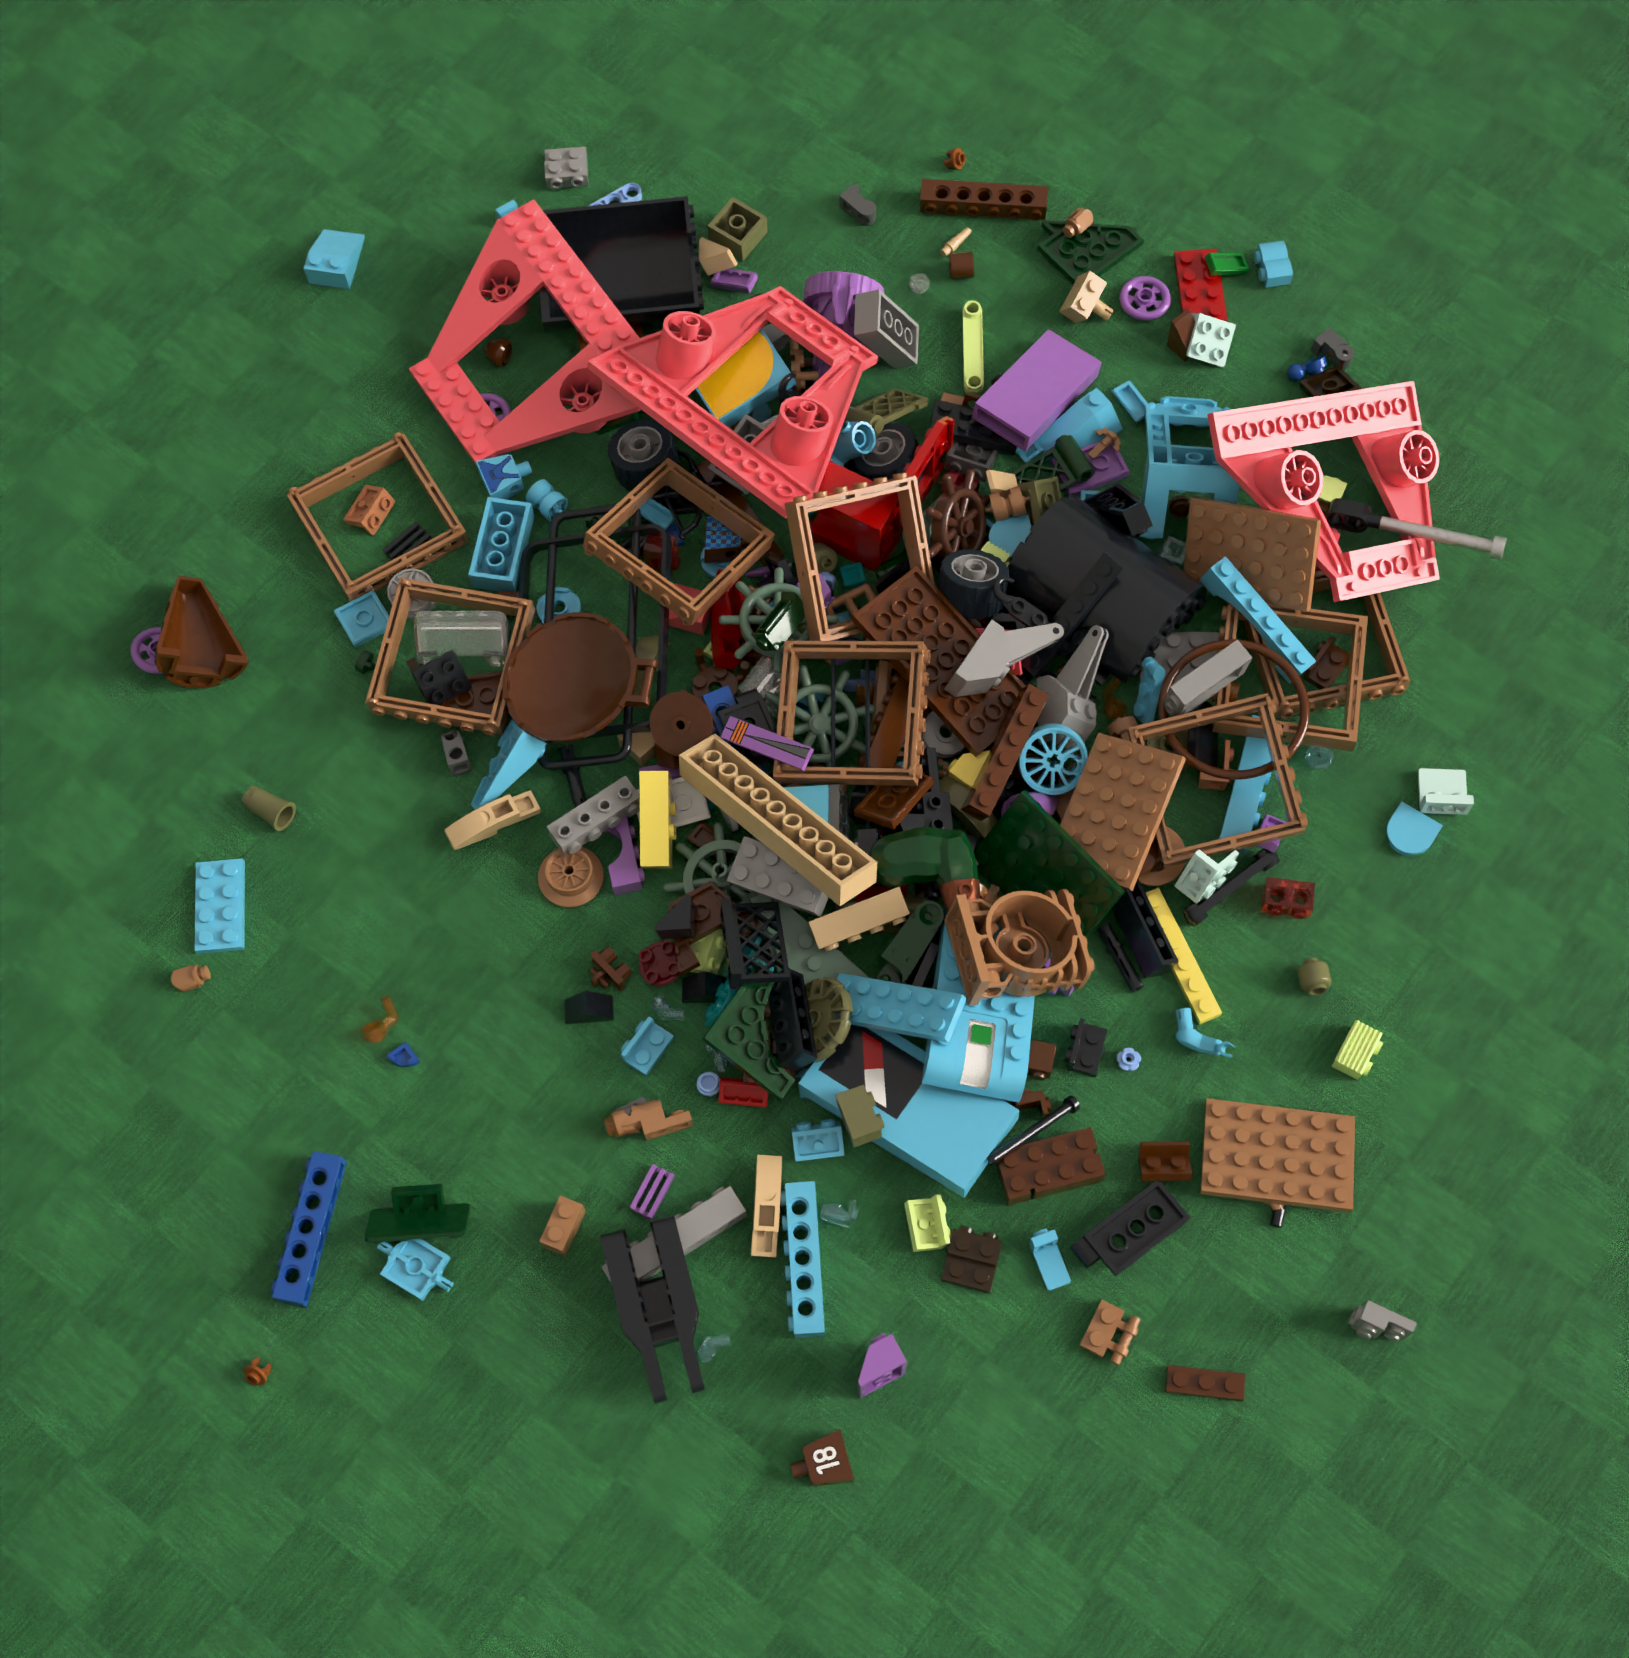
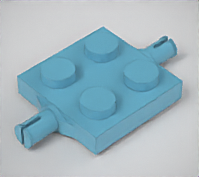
M424 1240L401 1241L395 1247L385 1241L378 1244L377 1249L389 1255L387 1264L380 1275L421 1301H424L429 1291L436 1285L447 1292L451 1290L450 1287H453L454 1283L442 1276L443 1270L451 1257Z

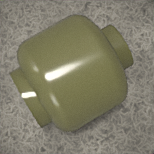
M825 543L813 544L818 573H831L838 562L836 552Z
M1309 958L1304 960L1303 964L1297 969L1300 988L1309 995H1321L1330 987L1332 980L1328 965L1324 961H1320L1317 958Z

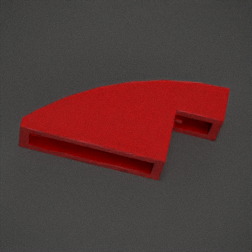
M718 569L716 577L723 571L722 569ZM740 578L712 605L711 644L714 666L733 670L736 669L741 659H737L734 655L736 650L740 648L739 640L742 637L740 625L720 624L719 617L722 615L740 614V609L745 601L744 595L735 587L736 583L741 581Z

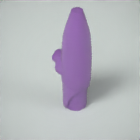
M768 566L756 568L745 573L746 577L762 576L764 579L771 574Z

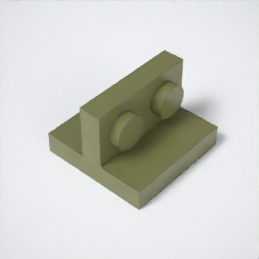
M1058 476L1018 484L1022 496H1029L1030 501H1027L1024 505L1027 512L1026 515H1029L1031 527L1054 503L1061 499Z

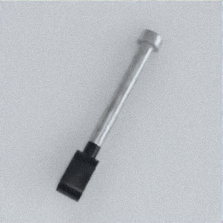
M1341 498L1333 499L1330 502L1325 515L1329 526L1332 528L1362 533L1367 527L1490 553L1489 558L1496 560L1502 559L1507 538L1495 536L1494 540L1372 514V510L1367 504Z

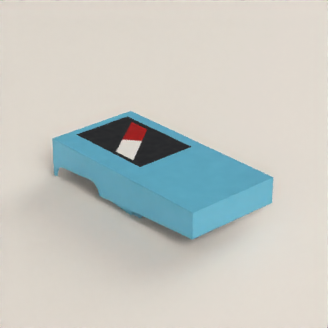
M851 1025L843 1044L837 1045L835 1048L836 1052L823 1061L813 1062L809 1069L802 1068L796 1076V1078H801L798 1083L800 1098L803 1099L805 1097L812 1100L841 1119L842 1116L836 1103V1094L864 1085L867 1092H872L876 1106H873L875 1114L880 1113L885 1127L881 1129L882 1138L872 1142L965 1198L989 1163L988 1156L1000 1147L1019 1118V1110L1002 1099L922 1084L925 1051L894 1032Z

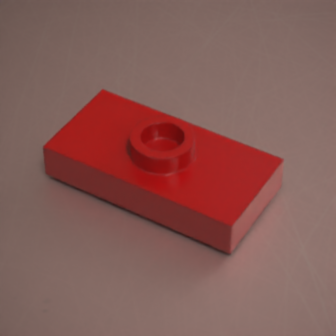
M721 1077L718 1103L767 1108L769 1093L753 1080Z

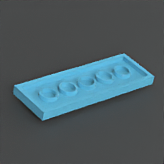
M839 973L836 979L845 986V990L851 996L853 1014H850L849 1018L851 1025L947 1043L950 1041L966 1002L963 994L843 973Z

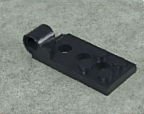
M756 688L734 696L736 705L718 711L723 728H725L729 717L732 716L742 721L751 720L755 726L777 734L776 727L765 702ZM730 742L734 749L759 769H761V764L764 762L771 763L774 768V759ZM773 772L767 774V775L770 776L773 780H775V779L773 778ZM778 783V784H780L782 787H785V786H788V785L793 784V783Z
M1155 1181L1083 1235L1070 1249L1086 1268H1089L1101 1259L1116 1277L1182 1227L1191 1217L1161 1181ZM1155 1208L1159 1210L1161 1219L1155 1220L1151 1218L1149 1209ZM1133 1222L1139 1223L1142 1226L1143 1232L1141 1234L1134 1233L1130 1228V1224ZM1112 1237H1120L1124 1242V1247L1116 1248L1111 1242Z

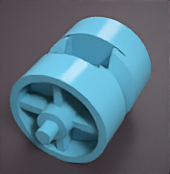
M545 479L533 484L526 495V501L531 503L533 508L540 510V514L548 521H552L554 516L565 511L568 505L567 498L560 492L554 491V487Z

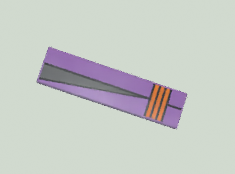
M732 716L729 717L721 735L723 740L802 771H805L814 751L809 746Z

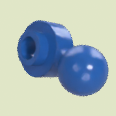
M1325 356L1310 359L1303 365L1292 364L1287 370L1289 379L1299 381L1304 377L1305 373L1311 372L1312 375L1324 371V367L1327 365Z

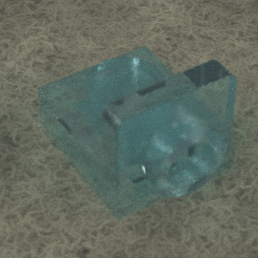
M851 1198L847 1211L843 1210L844 1207L835 1203L823 1204L820 1219L849 1228L851 1221L856 1222L860 1208L856 1207L857 1199Z

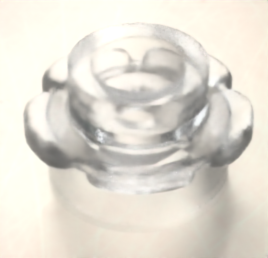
M923 273L914 274L910 277L909 286L915 293H924L930 285V280Z

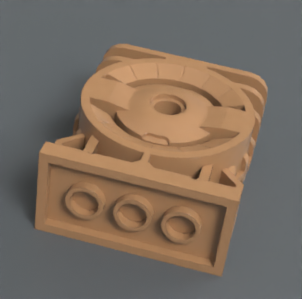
M1060 889L1057 895L1053 890H1047L1044 894L1033 891L1011 892L999 898L993 905H990L981 898L967 900L966 894H960L955 896L944 919L969 1006L978 1005L980 1000L984 998L1000 997L1003 992L1014 996L1031 997L1046 991L1054 992L1058 986L1061 991L1069 990L1071 985L1074 989H1082L1091 972L1094 971V961L1089 956L1087 950V939L1082 934L1080 928V917L1074 909V898L1067 889ZM998 922V923H999V926H1000V929H1001V932L998 934V936H997V938H996V940H995V942H994L993 935H994V934L998 931V929H999L998 926H997V924H996V923ZM1049 952H1050V964H1049V967H1048V968H1044V966H1045V964H1046V962H1047V960H1048Z

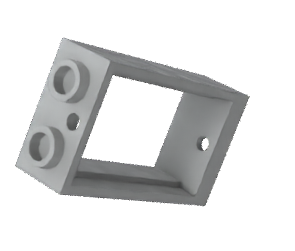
M1237 639L1169 688L1164 699L1166 711L1171 716L1189 713L1243 675L1252 656Z

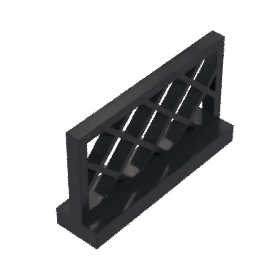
M722 898L720 920L730 990L740 989V984L790 981L779 903L732 904L731 898ZM763 911H774V915L770 919L760 914ZM736 912H747L750 916L744 920ZM755 918L764 923L759 929L750 924ZM768 927L777 932L772 938L764 933ZM744 928L753 933L748 939L739 934ZM760 937L767 943L759 947L753 941ZM771 945L780 950L776 956L766 951ZM747 946L756 952L751 958L742 953ZM763 956L770 962L762 966L755 960ZM775 964L783 969V973H773L769 969ZM749 966L759 971L757 974L745 975V970Z

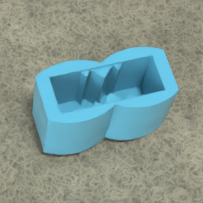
M1276 241L1258 244L1257 251H1254V262L1260 268L1258 271L1260 282L1263 281L1265 288L1291 284L1293 270L1288 258L1285 242Z

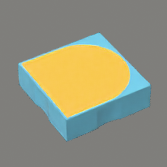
M761 329L695 389L711 415L727 427H730L740 421L745 414L749 415L759 405L779 396L778 386L782 379L791 372L763 329ZM794 378L788 382L786 390L796 385Z

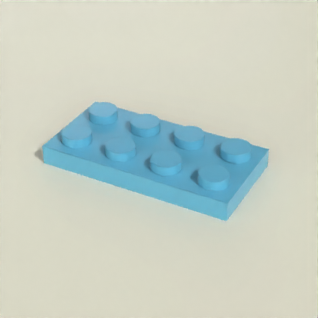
M242 858L196 862L195 952L197 954L245 950V861Z

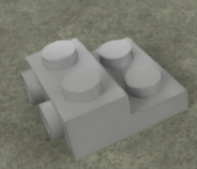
M586 146L545 150L544 164L547 189L589 185Z
M1369 1300L1362 1306L1358 1305L1357 1309L1352 1311L1348 1320L1351 1328L1356 1330V1334L1362 1338L1375 1339L1384 1332V1336L1393 1341H1403L1414 1332L1417 1324Z

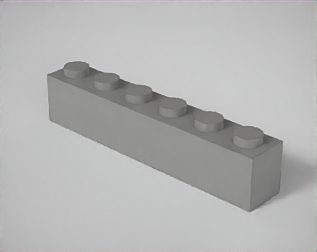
M731 1186L726 1189L724 1187L717 1189L712 1193V1198L705 1202L703 1200L698 1201L690 1207L691 1211L685 1215L678 1214L674 1216L684 1256L747 1217L745 1208ZM652 1231L647 1234L648 1238L641 1242L637 1240L629 1245L638 1282L645 1281L661 1271ZM605 1260V1265L601 1266V1268L603 1269L605 1275L611 1283L607 1263Z

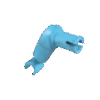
M1181 1008L1175 1011L1178 1022V1031L1175 1037L1180 1044L1199 1053L1215 1056L1222 1054L1226 1058L1233 1057L1231 1054L1225 1053L1227 1047L1235 1048L1232 1043L1228 1041L1222 1042L1219 1039L1205 1036L1193 1028L1190 1008Z

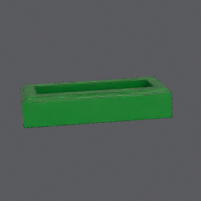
M1243 252L1208 253L1205 256L1211 275H1246L1250 271Z

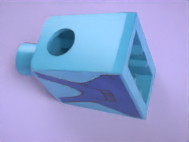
M510 454L476 461L482 481L489 497L507 500L524 489L521 477L532 473L528 461L516 465Z

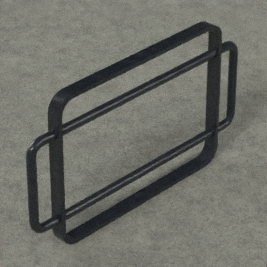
M616 504L558 513L550 523L549 539L534 541L526 546L522 552L518 598L528 600L531 560L539 551L548 549L544 624L554 619L557 548L582 545L586 534L558 537L559 524L564 520L607 514ZM638 509L632 515V527L616 529L609 538L617 540L631 537V554L639 559L640 536L661 534V575L670 581L671 537L663 527L657 524L641 525V511ZM629 581L627 638L636 655L638 586ZM661 604L656 703L666 695L669 609ZM625 706L623 724L606 726L593 735L586 737L595 738L623 734L622 749L618 753L548 761L546 759L547 743L552 742L545 741V752L537 761L546 770L621 762L631 752L632 733L650 731V719L644 722L633 723V707Z

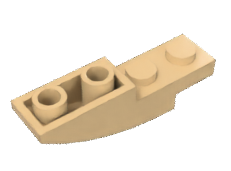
M531 790L514 797L508 794L465 815L444 829V832L455 851L496 835L498 829L540 814L541 809Z
M757 1155L751 1256L776 1257L780 1215L782 1156Z

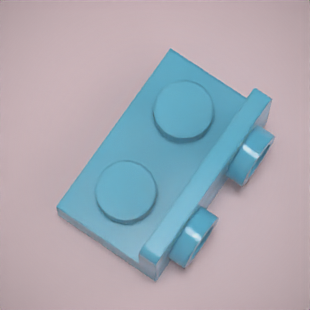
M648 1017L646 1021L642 1020L635 1029V1036L631 1041L627 1040L621 1048L623 1062L645 1077L648 1076L675 1039L674 1035L654 1023L651 1017Z
M825 1119L820 1121L821 1124L811 1125V1122L797 1123L796 1127H792L795 1162L845 1156L840 1122H835V1119Z

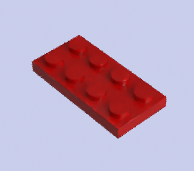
M1217 249L1175 251L1174 263L1181 314L1188 309L1191 313H1201L1227 322L1221 275H1211L1205 260V256L1208 253H1217Z

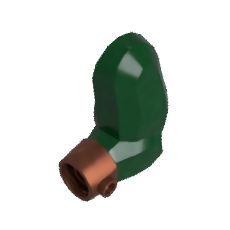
M934 827L913 828L882 837L873 843L868 853L870 857L877 861L876 879L882 885L897 887L911 883L937 881L940 885L939 890L947 913L956 895L966 894L967 900L981 898L974 852L965 832L961 830Z

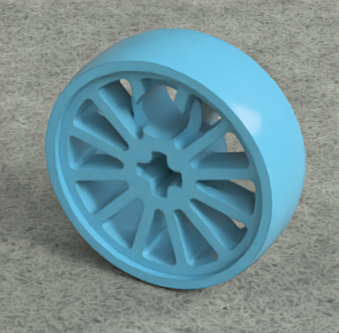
M1058 723L1043 724L1032 730L1017 760V767L1025 783L1033 790L1047 795H1059L1076 787L1088 759V751L1082 738L1070 727ZM1052 733L1051 746L1048 747L1042 736ZM1057 733L1065 735L1058 748H1056ZM1037 738L1040 739L1045 748L1043 751L1031 745ZM1070 738L1075 741V745L1062 751ZM1031 749L1041 755V757H1026L1027 750ZM1079 749L1080 754L1076 756L1073 752ZM1055 754L1057 761L1053 760L1051 764L1047 758H1051ZM1067 758L1075 760V765L1072 768H1064L1063 765ZM1027 762L1041 763L1030 770H1027L1025 766ZM1045 768L1038 780L1030 777L1032 774ZM1050 771V784H1042ZM1056 771L1063 781L1058 784H1054ZM1063 773L1072 776L1068 779H1065Z

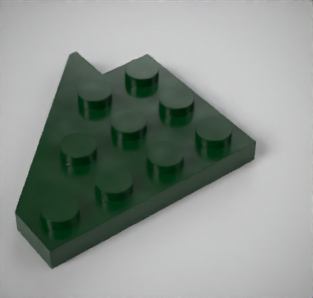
M1044 220L1041 227L1050 237L1038 244L1037 250L1074 285L1077 277L1088 271L1093 272L1098 277L1142 246L1144 239L1130 226L1091 224L1081 234L1073 235L1069 238L1062 230L1065 222Z

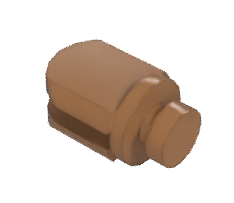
M1077 208L1065 221V226L1062 229L1064 234L1069 238L1073 235L1081 234L1093 223L1092 212L1088 209Z
M192 964L173 971L171 982L181 992H186L201 987L204 984V980L211 978V974L206 965L200 967L197 964Z

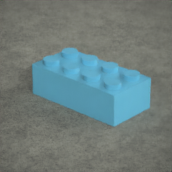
M492 497L487 498L468 574L472 588L499 592H517L520 580L521 556L526 546H528L535 517L531 503Z

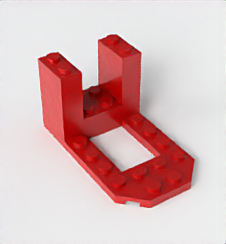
M948 416L938 420L933 428L927 430L922 446H917L913 455V461L911 463L908 462L903 472L907 473V476H916L918 480L925 469L923 477L917 482L921 505L944 468L945 463L942 462L945 451L949 452L953 445L955 420ZM829 461L819 491H827V494L833 493V488L847 486V489L854 488V483L867 481L868 485L874 482ZM897 492L816 510L818 512L816 519H811L809 522L813 543H825L834 549L836 554L855 563L861 562L863 567L874 572L875 568L888 561L901 540L902 531L904 530Z

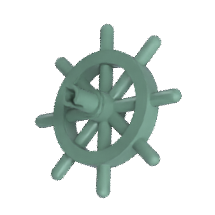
M777 567L774 571V583L763 585L754 591L743 582L738 581L735 587L746 597L740 609V614L722 615L719 617V623L723 625H740V631L746 643L736 650L734 655L737 659L743 658L753 649L762 655L773 657L774 671L779 674L782 672L784 644L778 651L761 650L751 635L754 632L749 625L761 624L773 610L764 600L774 598L775 607L781 600V592H795L802 600L800 588L783 583V569ZM755 607H758L766 615H751ZM826 615L828 624L838 623L839 619L836 615ZM804 618L800 624H806V619ZM807 627L802 634L795 629L790 635L794 639L792 641H810Z
M801 665L799 667V674L803 687L797 690L796 703L806 696L810 713L796 706L795 716L806 723L795 725L793 736L808 732L802 744L809 747L812 746L817 737L822 754L812 753L809 762L825 763L826 767H831V749L826 735L831 736V715L828 716L831 711V686L812 684L808 668L805 665ZM847 670L841 672L835 683V702L838 701L845 710L835 714V724L848 720L846 734L835 728V739L841 741L840 745L835 748V760L844 755L850 747L860 753L866 752V745L855 739L858 731V717L865 715V706L855 708L848 696L842 692L850 677V673ZM767 692L765 694L766 700L779 707L780 697L772 692ZM815 694L828 695L823 707L819 711ZM870 704L871 714L876 711V706L874 704Z
M716 822L714 824L715 841L703 845L695 852L683 843L676 845V850L689 860L684 869L683 881L664 884L663 890L665 892L685 890L687 894L711 881L727 896L730 897L731 891L743 901L740 903H751V898L759 896L752 892L748 893L744 889L735 887L727 882L734 861L727 867L726 852L737 854L741 843L724 840L722 823ZM716 854L717 863L713 866L705 861L708 857ZM698 867L711 876L709 878L694 879Z

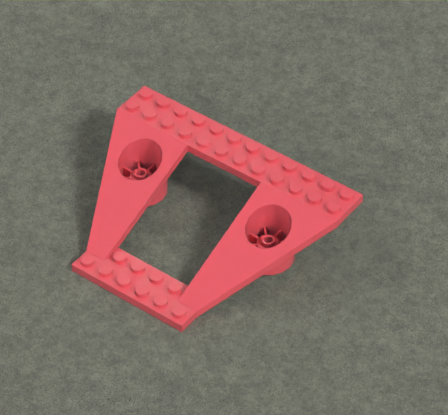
M534 199L498 219L428 357L409 368L410 374L473 462L476 464V461L493 458L571 432L579 434L591 433L599 430L609 420L641 410L587 369L589 360L619 345L639 339L638 335ZM544 286L588 345L504 419L499 421L457 362L499 325H509L524 317L530 307V298ZM564 405L573 407L567 410Z
M779 286L765 294L703 316L689 311L671 313L664 319L661 331L619 345L589 360L587 369L786 519L785 503L792 502L793 497L802 495L812 498L813 493L819 491L861 374L864 370L877 364L879 356ZM770 322L805 347L809 352H812L826 364L830 365L831 368L801 396H794L784 400L781 403L778 417L749 443L687 396Z
M1414 381L1207 414L1216 461L1262 509L1321 519L1316 565L1330 579L1334 602L1440 579L1434 541L1399 534L1402 541L1342 553L1317 502V498L1321 495L1323 488V472L1320 464L1307 451H1293L1291 448L1351 437L1391 518L1432 527L1428 481L1432 480L1437 473L1439 452L1431 436L1422 431Z

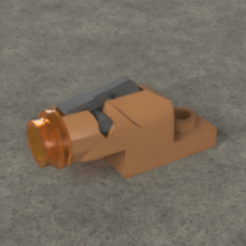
M640 1097L614 1110L613 1113L609 1114V1117L603 1118L609 1137L640 1133L639 1130L643 1129L647 1141L693 1126L689 1111L678 1110L671 1113L670 1117L665 1118L660 1100L647 1101L644 1097Z

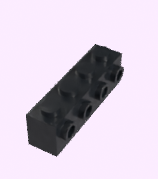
M1137 879L1133 891L1123 889L1125 893L1111 909L1144 978L1161 976L1179 961L1139 879Z
M789 968L790 981L774 983L769 994V1004L779 1065L798 1071L818 1058L804 976Z

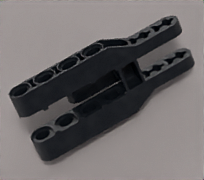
M674 1215L650 1222L663 1276L638 1282L626 1230L622 1229L600 1235L622 1329L626 1337L643 1356L655 1404L667 1401L655 1351L656 1347L680 1342L692 1393L705 1390L693 1343L699 1311Z

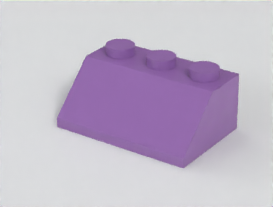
M883 1333L871 1340L872 1344L868 1347L858 1380V1394L860 1398L906 1374L907 1361L892 1334L886 1336Z

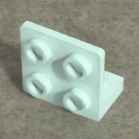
M1191 313L1195 324L1186 356L1224 367L1236 325L1201 313Z
M1420 768L1418 770L1419 808L1421 813L1467 815L1474 805L1473 795H1467L1465 770Z
M1198 850L1192 856L1176 882L1175 887L1196 904L1203 898L1208 899L1216 889L1219 890L1226 882L1227 878L1224 876L1226 873L1229 874L1237 865L1235 859L1239 852L1233 851L1217 864L1201 850Z

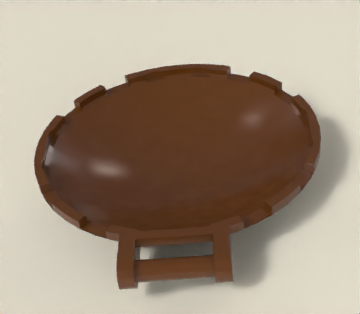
M573 612L555 616L554 620L543 625L540 623L526 634L527 637L522 643L513 649L504 670L503 698L513 720L524 731L536 738L551 742H570L586 738L600 731L612 722L625 706L649 707L651 700L649 693L658 662L653 659L635 658L633 648L626 635L619 627L609 622L608 619L591 613ZM637 670H643L644 676L640 695H632Z

